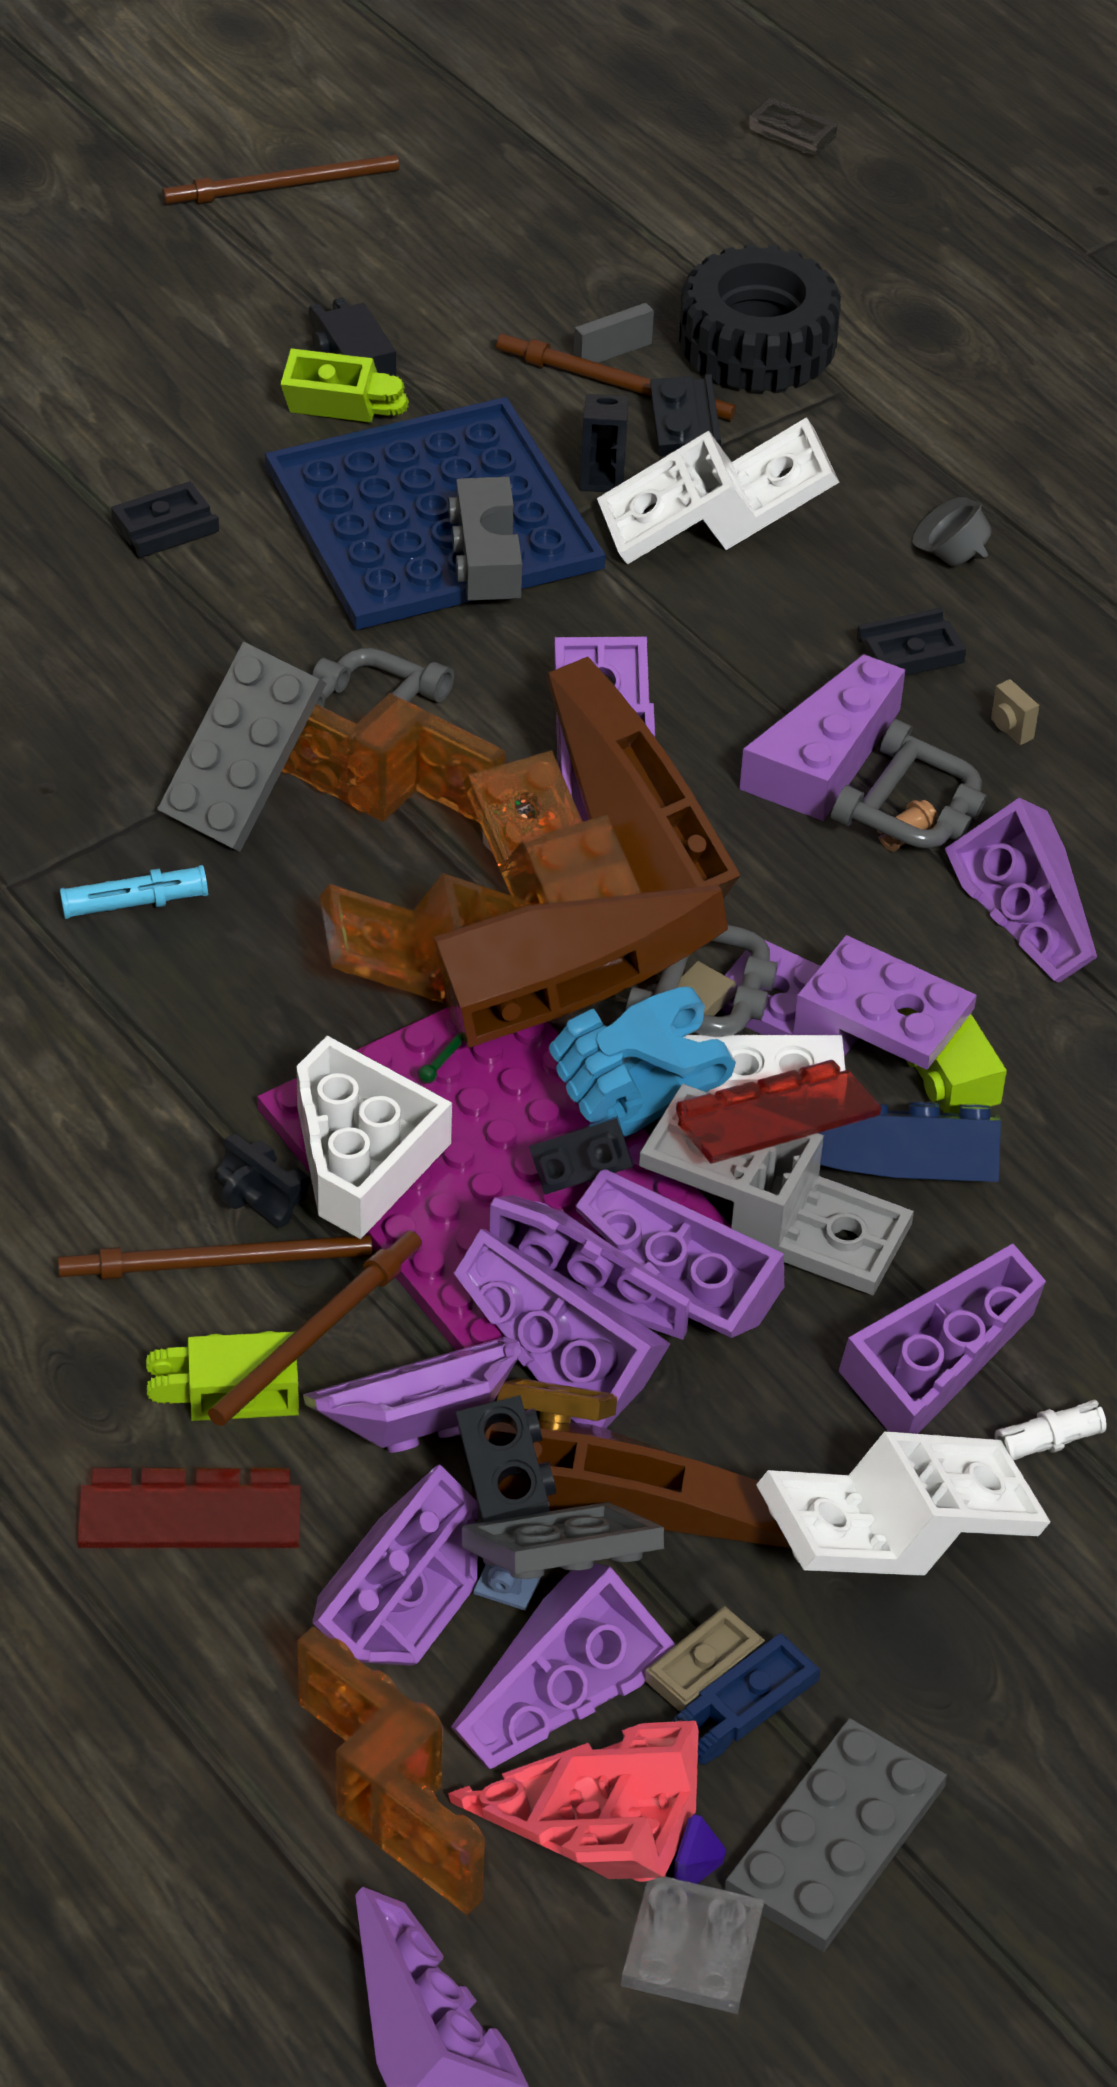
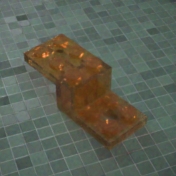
M389 693L357 724L316 704L282 772L291 774L316 787L319 791L327 793L353 806L356 810L382 822L392 815L415 791H418L429 799L436 800L463 814L465 817L483 824V809L491 806L498 800L504 799L506 751Z
M552 750L470 774L463 781V785L516 909L530 905L641 893L608 815L582 822ZM523 799L529 801L536 810V818L527 819L522 817L515 808V800Z
M445 873L439 877L413 911L329 884L319 896L332 968L446 1004L447 1000L433 937L525 906L538 905Z
M313 1626L298 1640L299 1705L346 1740L336 1750L337 1815L468 1915L483 1900L485 1837L470 1818L464 1815L456 1816L439 1803L435 1796V1793L442 1788L443 1724L429 1706L421 1702H413L397 1690L396 1685L389 1676L380 1670L372 1671L354 1657L352 1651L344 1642L337 1638H328Z

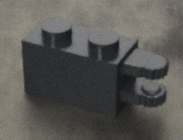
M339 298L332 301L333 310L325 312L320 304L308 307L309 320L315 331L313 333V344L316 352L373 358L377 373L396 376V350L365 303L349 306L344 298Z

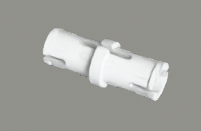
M1090 1400L1076 1407L1057 1412L1048 1409L1037 1413V1418L1028 1422L998 1429L995 1431V1440L1002 1441L1014 1461L1048 1450L1050 1453L1061 1451L1065 1447L1064 1444L1104 1433L1106 1431V1418L1102 1407H1098L1099 1403L1096 1400Z

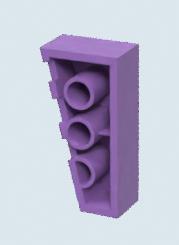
M863 654L743 749L740 790L824 821L834 807L845 785L850 784L899 713L905 669Z
M1011 1244L850 1336L845 1347L839 1372L889 1432L919 1434L1034 1315L1046 1281L1014 1244Z

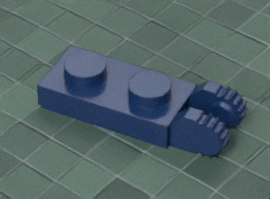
M779 1633L699 1692V1698L676 1715L672 1722L696 1721L699 1730L710 1716L718 1724L698 1741V1762L702 1765L708 1764L715 1757L717 1758L724 1753L733 1739L736 1742L818 1682L821 1669L786 1636Z

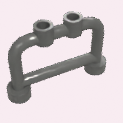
M360 648L350 651L341 657L337 663L327 658H322L316 664L313 676L327 684L309 717L312 719L320 715L325 700L334 691L341 693L346 688L350 674L359 667H376L405 680L344 744L305 727L296 744L344 764L343 770L345 775L361 782H366L374 774L379 762L378 748L369 745L372 740L418 692H420L421 696L442 702L448 696L453 686L454 671L452 668L437 662H432L425 668L375 648Z
M895 718L888 728L880 747L881 753L893 759L865 798L864 792L845 785L836 800L830 818L847 827L851 825L853 820L859 821L899 841L918 848L930 849L939 847L949 838L957 841L966 834L971 820L978 818L987 799V794L981 792L983 782L979 772L973 765L963 759L911 736L913 726ZM915 759H919L956 776L963 782L958 787L950 805L945 806L934 828L929 830L917 828L879 810Z
M728 925V930L712 941L746 949L750 952L751 956L748 957L741 985L738 986L731 1014L724 1017L704 1014L703 1022L700 1028L694 1031L695 1033L716 1037L731 1036L743 1030L750 1018L762 1021L768 992L760 989L772 991L775 982L778 962L770 961V948L765 940L755 932ZM689 956L662 971L654 995L678 988ZM632 987L626 1010L630 1006L654 996L653 992Z

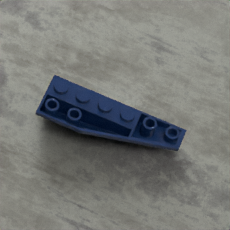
M720 1097L736 1103V1098ZM756 1099V1107H748L824 1135L820 1165L844 1171L894 1178L999 1182L1001 1119L999 1115H991L989 1105L960 1104L959 1113L939 1112V1103L909 1102V1111H888V1104L858 1103V1110L837 1109V1102L807 1101L806 1109L786 1108L787 1100Z

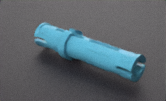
M203 865L161 873L160 869L150 870V875L106 881L67 889L60 888L65 919L72 916L112 911L155 903L156 907L166 906V901L208 895Z

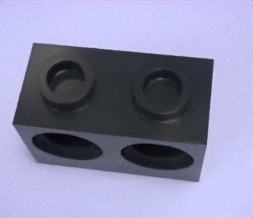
M521 1395L456 1411L457 1424L482 1522L549 1512L547 1496L557 1493L549 1461L538 1464L533 1443L543 1441L535 1408L525 1411ZM498 1422L508 1423L516 1430V1437L505 1446L493 1445L485 1437L486 1431L491 1425ZM511 1475H520L530 1483V1490L520 1499L506 1498L499 1491V1485L503 1479Z

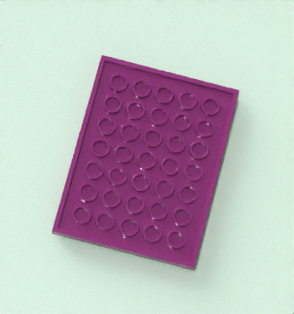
M447 1007L355 1051L452 1102L451 1144L365 1235H371L372 1249L376 1253L379 1249L387 1250L407 1231H413L421 1238L422 1246L401 1264V1272L395 1278L456 1351L505 1337L496 1324L490 1323L454 1274L480 1229L490 1231V1205L495 1197L516 1195L531 1201L545 1203L551 1208L563 1211L603 1240L608 1241L576 1211V1205L594 1179L545 1195L529 1149L530 1143L594 1123L588 1121L582 1115L579 1104L568 1095L566 1090L567 1084L557 1073L556 1066L558 1062L552 1057L549 1050L551 1042L559 1035L548 1022L471 1048H468L464 1041L437 1071L436 1080L431 1084H424L418 1078L419 1068L426 1064L430 1065L459 1033L450 1018ZM297 1078L257 1096L258 1111L310 1173L297 1108ZM644 1128L635 1134L624 1136L634 1166L615 1174L732 1228L698 1188L639 1166L640 1152L650 1137Z

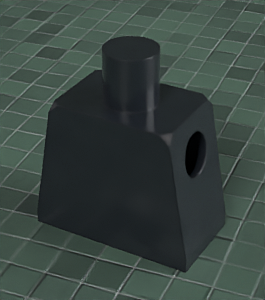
M601 394L586 395L583 417L581 491L608 492L624 482L629 397ZM601 453L611 455V463L601 464L596 462V455Z

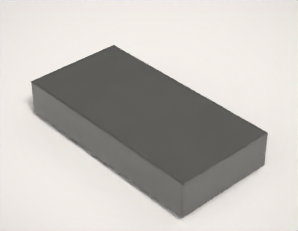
M643 303L575 327L573 355L599 363L652 344L654 310L647 303Z

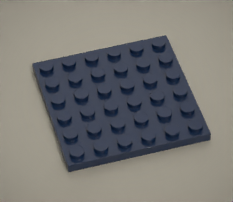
M507 397L265 453V467L356 630L475 601L467 600L465 582L457 583L456 555H461V553H453L452 526H457V524H450L448 516V497H456V479L510 478L514 504L513 535L518 534L522 558L521 589L605 568L606 555Z

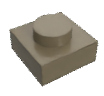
M1011 679L996 685L991 720L1001 731L1007 733L1019 745L1034 739L1039 704Z

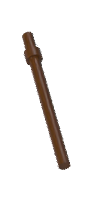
M389 155L211 181L210 177L193 179L192 184L162 188L164 204L195 200L197 204L213 202L214 197L398 171L399 160L397 155Z
M503 333L497 339V350L523 357L528 364L541 368L546 364L651 397L649 378L552 349L550 343L537 339H532L529 342ZM715 399L718 418L732 421L736 405Z
M407 1231L387 1250L379 1249L364 1263L363 1271L208 1410L211 1421L217 1426H224L377 1286L384 1287L401 1272V1264L422 1246V1241L418 1234L413 1231Z
M364 1235L361 1239L356 1236L132 1252H121V1247L100 1248V1254L59 1256V1277L101 1275V1279L106 1280L123 1278V1273L372 1256L371 1235Z

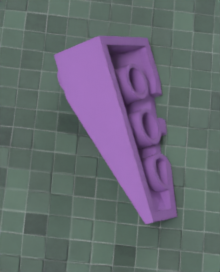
M605 1169L599 1172L576 1205V1211L612 1246L690 1299L689 1318L728 1337L733 1338L759 1326L785 1287L784 1253Z
M516 1195L495 1197L490 1205V1233L627 1313L647 1328L682 1340L684 1339L688 1326L690 1303L688 1297L563 1211L551 1208L545 1203L531 1201Z
M480 1229L454 1272L490 1323L496 1324L505 1337L520 1342L522 1352L518 1360L523 1366H527L538 1381L613 1393L614 1396H618L616 1415L600 1421L571 1417L576 1423L596 1425L606 1429L645 1387L670 1346L668 1341L627 1313L485 1229Z
M594 1563V1566L590 1569L571 1570L542 1600L451 1728L486 1768L492 1769L547 1739L549 1733L573 1719L581 1720L596 1712L595 1707L617 1695L625 1696L641 1687L645 1683L646 1669L676 1646V1644L610 1566Z

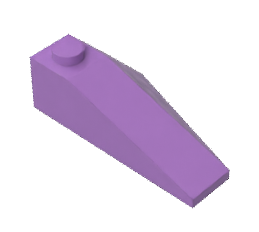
M1018 798L945 848L962 888L991 913L990 916L1019 942V946L1054 981L1061 982L1097 958L1066 849L1047 810Z
M362 1887L355 1897L376 2064L386 2086L529 2087L508 2043L498 2029L490 2028L485 2032L470 2011V2008L477 2001L466 1986H458L447 1974L439 1969L438 1965L444 1956L404 1902Z

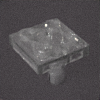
M670 1877L655 1878L647 1881L622 1973L621 1987L738 2014L765 1900Z

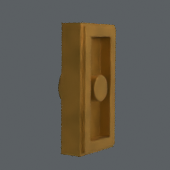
M523 1378L504 1382L497 1395V1401L521 1395L524 1409L530 1410L535 1408V1411H540V1420L553 1423H571V1417L600 1421L616 1415L618 1398L613 1393Z

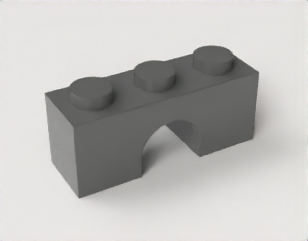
M509 477L456 479V497H448L449 523L457 524V526H452L453 553H461V555H456L457 583L465 582L467 600L521 598L522 558L518 534L513 535L514 504Z

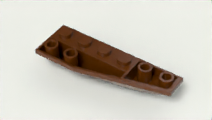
M588 656L548 672L546 676L596 847L622 895L719 885L724 899L741 875L694 794L640 716Z
M719 885L530 905L434 936L433 938L450 1018L461 1033L468 1048L560 1018L607 999L689 956L727 931L728 925L722 889Z
M537 1417L543 1441L533 1443L538 1464L549 1461L557 1493L547 1496L549 1511L610 1502L663 1526L666 1531L791 1548L777 1521L771 1516L768 1505L756 1485L759 1481L678 1455L596 1425L576 1422L553 1423L540 1420ZM498 1422L488 1428L485 1437L493 1445L505 1446L514 1440L517 1432L510 1424ZM511 1475L503 1479L499 1485V1491L506 1498L520 1499L529 1492L531 1485L524 1477ZM472 1482V1497L477 1501Z

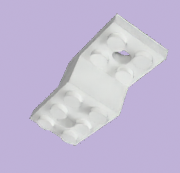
M806 417L733 462L730 461L712 434L707 431L598 497L597 500L617 550L623 560L629 564L702 519L725 550L822 494L838 484L839 480L814 427ZM792 467L789 473L780 477V473L783 470ZM656 503V505L654 506V508H653L652 510H650L649 512L645 513L644 510H645L647 507H649L650 505Z
M884 1431L849 1475L768 1470L756 1484L768 1505L771 1516L777 1521L791 1546L795 1559L801 1564L803 1570L925 1576L961 1532L1039 1536L1051 1522L1001 1440Z

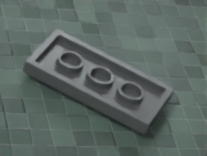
M243 641L157 810L241 852L327 683Z
M849 1718L726 1879L725 1893L824 1953L945 1788L947 1774Z

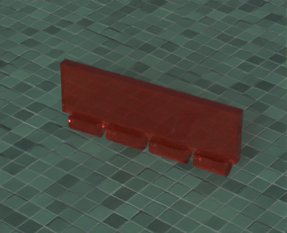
M831 1059L799 1069V1072L791 1070L759 1079L757 1084L751 1081L716 1091L715 1095L708 1093L680 1101L676 1104V1113L679 1118L678 1126L710 1164L879 1116L882 1107L849 1070L840 1072V1066Z
M93 1468L92 1485H81L78 1548H299L301 1491L300 1485H290V1468H252L251 1485H241V1468H197L196 1485H186V1468H142L141 1485H132V1468Z

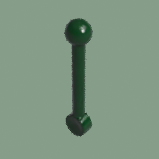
M460 1032L430 1065L426 1064L419 1068L418 1078L422 1083L431 1084L436 1080L437 1071L464 1042Z

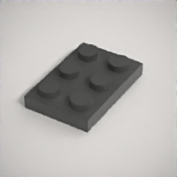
M610 1502L463 1525L462 1548L482 1557L483 1562L486 1564L498 1565L510 1571V1576L514 1578L533 1579L543 1576L544 1569L561 1567L566 1570H586L594 1566V1561L609 1558L618 1562L638 1561L643 1558V1552L664 1549V1527Z

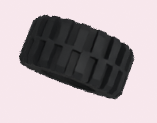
M756 244L745 245L743 249L737 250L734 247L723 249L720 255L717 256L713 253L706 257L701 264L698 263L684 281L679 325L681 350L699 374H712V381L715 384L725 383L728 389L740 391L742 388L751 390V393L763 394L764 390H773L774 393L785 392L790 386L795 388L807 384L810 378L814 380L835 356L841 310L839 288L826 269L822 270L819 263L812 258L804 259L801 253L790 249L789 252L780 250L779 246L768 245V248H757Z

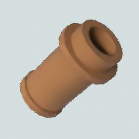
M913 800L907 804L906 811L895 818L917 828L929 830L936 825L938 814L933 805L928 801L921 800L919 802ZM887 834L878 836L881 844L891 852H895L900 846L905 844Z

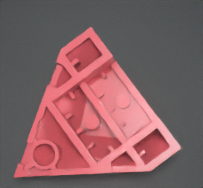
M697 1722L641 1723L622 1730L624 1739L616 1744L593 1750L589 1743L502 1773L503 1780L491 1783L483 1790L472 1791L470 1786H466L448 1793L449 1799L452 1804L561 1854L607 1879H633L644 1882L665 1877L681 1844L689 1817L692 1818V1815L696 1813L699 1733Z

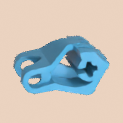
M679 987L649 997L630 1006L608 1027L604 1026L593 1008L570 1019L558 1037L551 1042L549 1050L552 1057L558 1062L556 1066L557 1073L567 1084L566 1090L568 1095L579 1104L580 1112L588 1121L597 1123L618 1116L623 1135L629 1136L661 1117L682 1084L707 1092L723 1085L732 1076L736 1062L724 1042L718 1039L697 1042L683 1038L698 1030L704 1018L705 1005L693 988Z

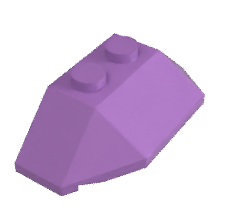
M502 1337L303 1394L306 1406L368 1442L381 1448L387 1447L389 1453L405 1451L418 1446V1437L435 1432H438L439 1438L459 1435L456 1411L494 1402L522 1350L519 1341Z
M441 1465L434 1467L378 1519L318 1595L312 1623L352 1662L407 1666L417 1664L476 1587L478 1555L462 1548V1526L475 1524V1520L478 1519V1502Z

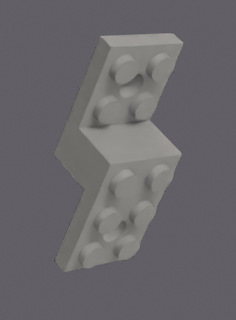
M685 1084L680 1086L640 1152V1167L733 1201L731 1229L784 1253L785 1263L870 1295L875 1294L912 1225L913 1210L819 1176L824 1135ZM710 1137L719 1141L720 1144L706 1147L698 1144L696 1141ZM848 1230L854 1232L858 1238L842 1240L836 1237L834 1233Z

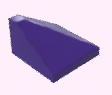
M693 1814L692 1818L689 1817L675 1860L674 1894L685 1895L724 1862L726 1848L702 1816Z

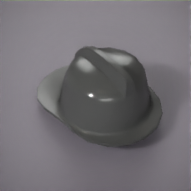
M957 497L938 506L924 518L913 535L912 543L917 548L926 552H932L948 565L955 567L965 563L972 557L984 560L988 557L984 545L991 536L992 528L981 511L982 504L979 501L966 497Z

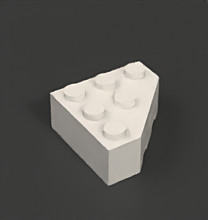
M326 1036L297 1065V1108L318 1215L361 1239L451 1144L452 1102L329 1036Z

